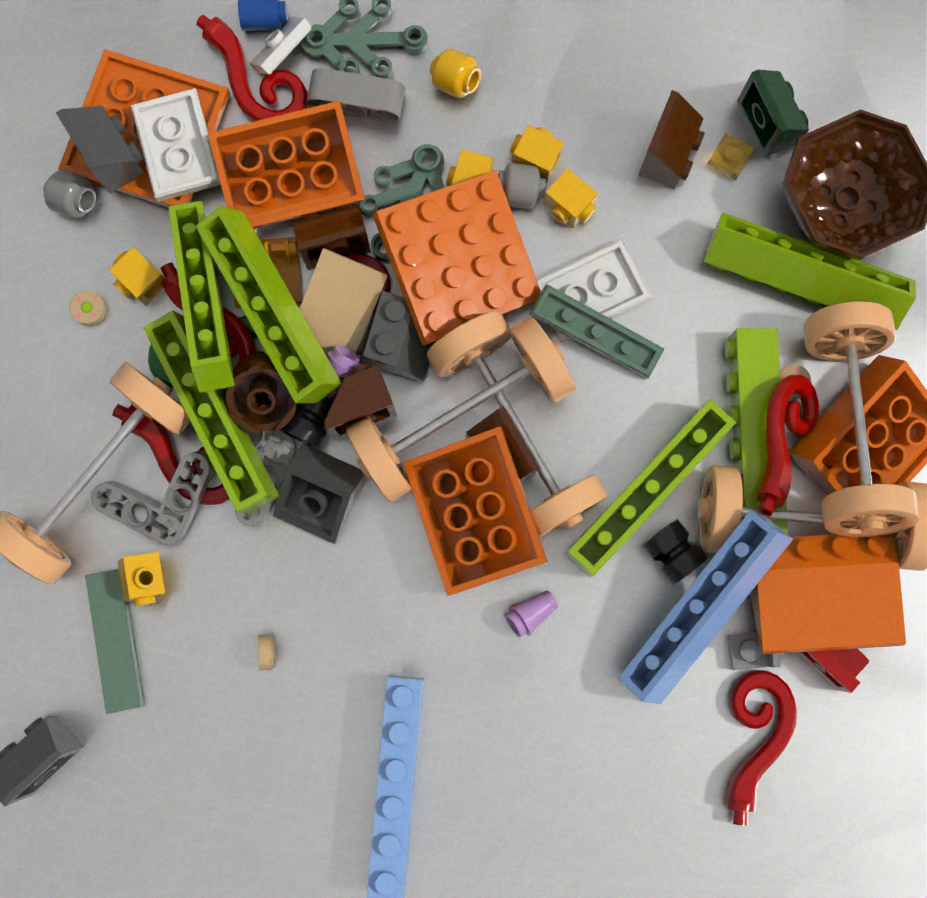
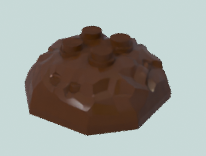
M860 109L798 138L782 184L787 201L797 218L799 227L813 245L850 259L862 260L925 229L927 223V162L907 125Z

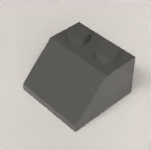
M103 106L68 108L56 112L88 167L110 194L145 174L138 163L144 158L133 141L127 144L122 137L127 131L116 114L110 117Z
M385 291L380 293L372 314L359 363L370 364L372 367L378 365L381 370L424 382L429 364L426 356L427 351L435 341L426 345L421 344L404 297Z
M303 443L286 467L279 492L280 497L277 499L273 516L335 544L357 499L365 475L361 469Z
M57 716L36 719L24 730L27 736L18 744L12 742L0 751V802L4 807L30 797L83 748Z

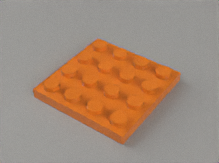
M104 49L82 107L103 106L110 117L116 114L127 131L122 137L127 144L133 141L144 158L131 105L196 88L208 133L217 131L230 96V91L227 87ZM70 137L58 167L59 171L66 170L84 176L91 183L104 187L90 170ZM145 159L138 162L145 174L116 190L166 207L190 203L193 193L157 202L152 190Z
M496 170L381 209L372 214L422 345L439 340L457 326L482 314L492 311L504 314L537 300L541 293Z

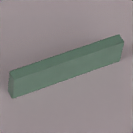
M548 284L544 285L529 313L530 316L646 379H649L664 351L663 347Z
M119 569L85 575L106 714L143 707L144 703L128 602L123 601Z

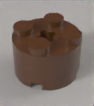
M257 351L239 361L232 370L235 386L227 387L226 404L231 419L239 427L252 433H261L262 431L269 430L274 432L282 429L293 418L297 403L294 402L270 357L263 351Z

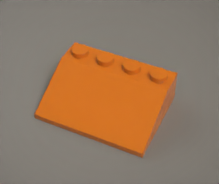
M340 101L208 133L226 206L243 211L253 228L365 201Z
M878 355L860 374L872 484L898 485L902 481L911 482L927 464V389L905 360ZM850 386L819 418L813 430L809 434H805L789 451L790 456L803 472L827 495L844 488L861 485Z
M501 426L403 462L447 596L467 591L548 562Z
M836 534L792 537L791 543L750 592L762 654L904 646L906 644L899 561L891 534L873 537H847Z

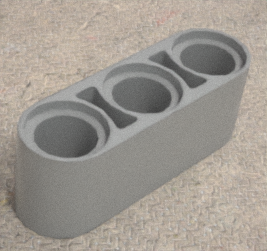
M316 68L312 70L306 104L311 108L340 101L343 115L393 123L400 120L406 88L401 82L392 79Z

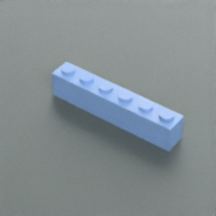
M750 510L618 678L642 702L661 704L791 543L793 538L767 517Z
M394 675L387 677L366 898H404L424 678Z

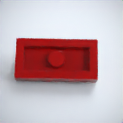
M858 649L800 652L840 691L852 693L861 683L855 677L869 663V659Z

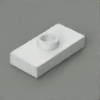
M292 17L281 30L276 29L266 38V46L250 62V66L257 73L271 74L307 35L312 26L305 18Z

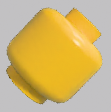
M455 49L443 51L433 59L430 66L434 87L438 91L456 98H463L468 94H472L480 82L481 71L475 58Z

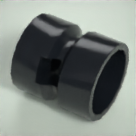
M325 397L318 403H297L293 418L280 431L306 445L319 449L327 434L324 422L334 401Z
M678 519L668 524L642 545L653 561H660L662 563L660 570L672 585L689 575L708 558L696 542L688 541L689 532Z

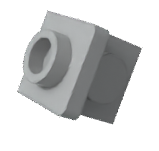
M757 632L727 635L731 670L781 667L780 659L784 658V653L762 654Z

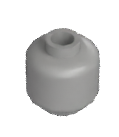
M509 163L504 171L499 170L498 176L510 207L532 209L536 205L537 198H544L546 178H540V171L537 166Z
M60 170L52 174L44 184L45 203L51 211L76 219L90 212L95 205L96 193L93 184L84 176Z

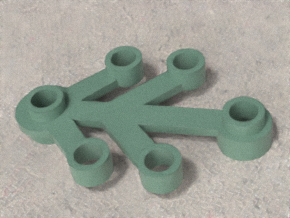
M340 0L339 10L324 25H311V30L301 40V45L308 55L315 58L325 57L339 71H344L347 66H353L356 69L352 73L360 74L358 62L354 58H345L336 49L348 47L373 70L375 77L389 79L393 73L391 61L386 57H378L368 47L403 46L406 53L417 56L426 51L428 35L425 29L418 25L409 26L404 32H369L381 19L390 16L392 11L390 0H372V9L347 33H336L347 20H352L359 14L357 0ZM379 4L387 6L385 10L376 9ZM346 5H353L354 9L346 11L344 7ZM417 34L420 35V38L413 41L409 36ZM314 37H322V40L318 43L311 41ZM385 65L388 67V70L386 72H379L377 68Z
M424 144L414 150L410 160L389 167H378L374 171V181L382 189L391 187L396 178L413 174L409 184L375 196L365 195V201L359 202L361 213L366 217H373L372 214L381 208L422 196L421 189L426 179L432 191L445 188L440 176V171L444 166L442 151L434 145ZM425 158H431L434 163L431 166H424L422 161ZM382 173H387L390 175V178L383 182L378 179V176ZM367 202H374L376 204L372 210L364 209V205ZM377 233L371 240L372 253L378 260L389 261L387 253L379 251L383 242L380 234Z

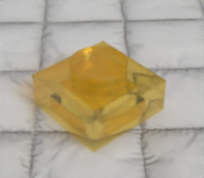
M725 133L707 164L736 180L755 148Z

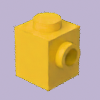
M528 125L523 136L517 134L511 145L510 152L513 153L512 163L537 166L540 171V178H546L547 183L562 155L564 142L554 138L553 134L544 128L537 127L535 129Z
M461 149L457 166H451L449 169L446 185L451 186L493 171L494 158Z
M567 168L545 192L543 204L550 209V213L555 220L563 225L567 223L574 228L580 220L586 223L597 209L595 202L598 193Z
M134 247L129 251L119 254L114 260L113 266L109 269L117 278L113 285L127 298L133 294L145 306L163 290L161 281L164 279V276Z
M159 552L122 557L117 561L124 602L134 601L135 607L156 603L155 597L165 594Z

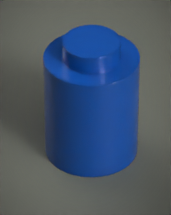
M238 0V15L242 31L282 29V22L288 21L286 1Z

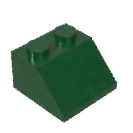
M759 69L753 71L737 102L764 157L796 145L798 138L809 131V122L805 112L799 110L794 100V91L791 84L784 80L780 71Z

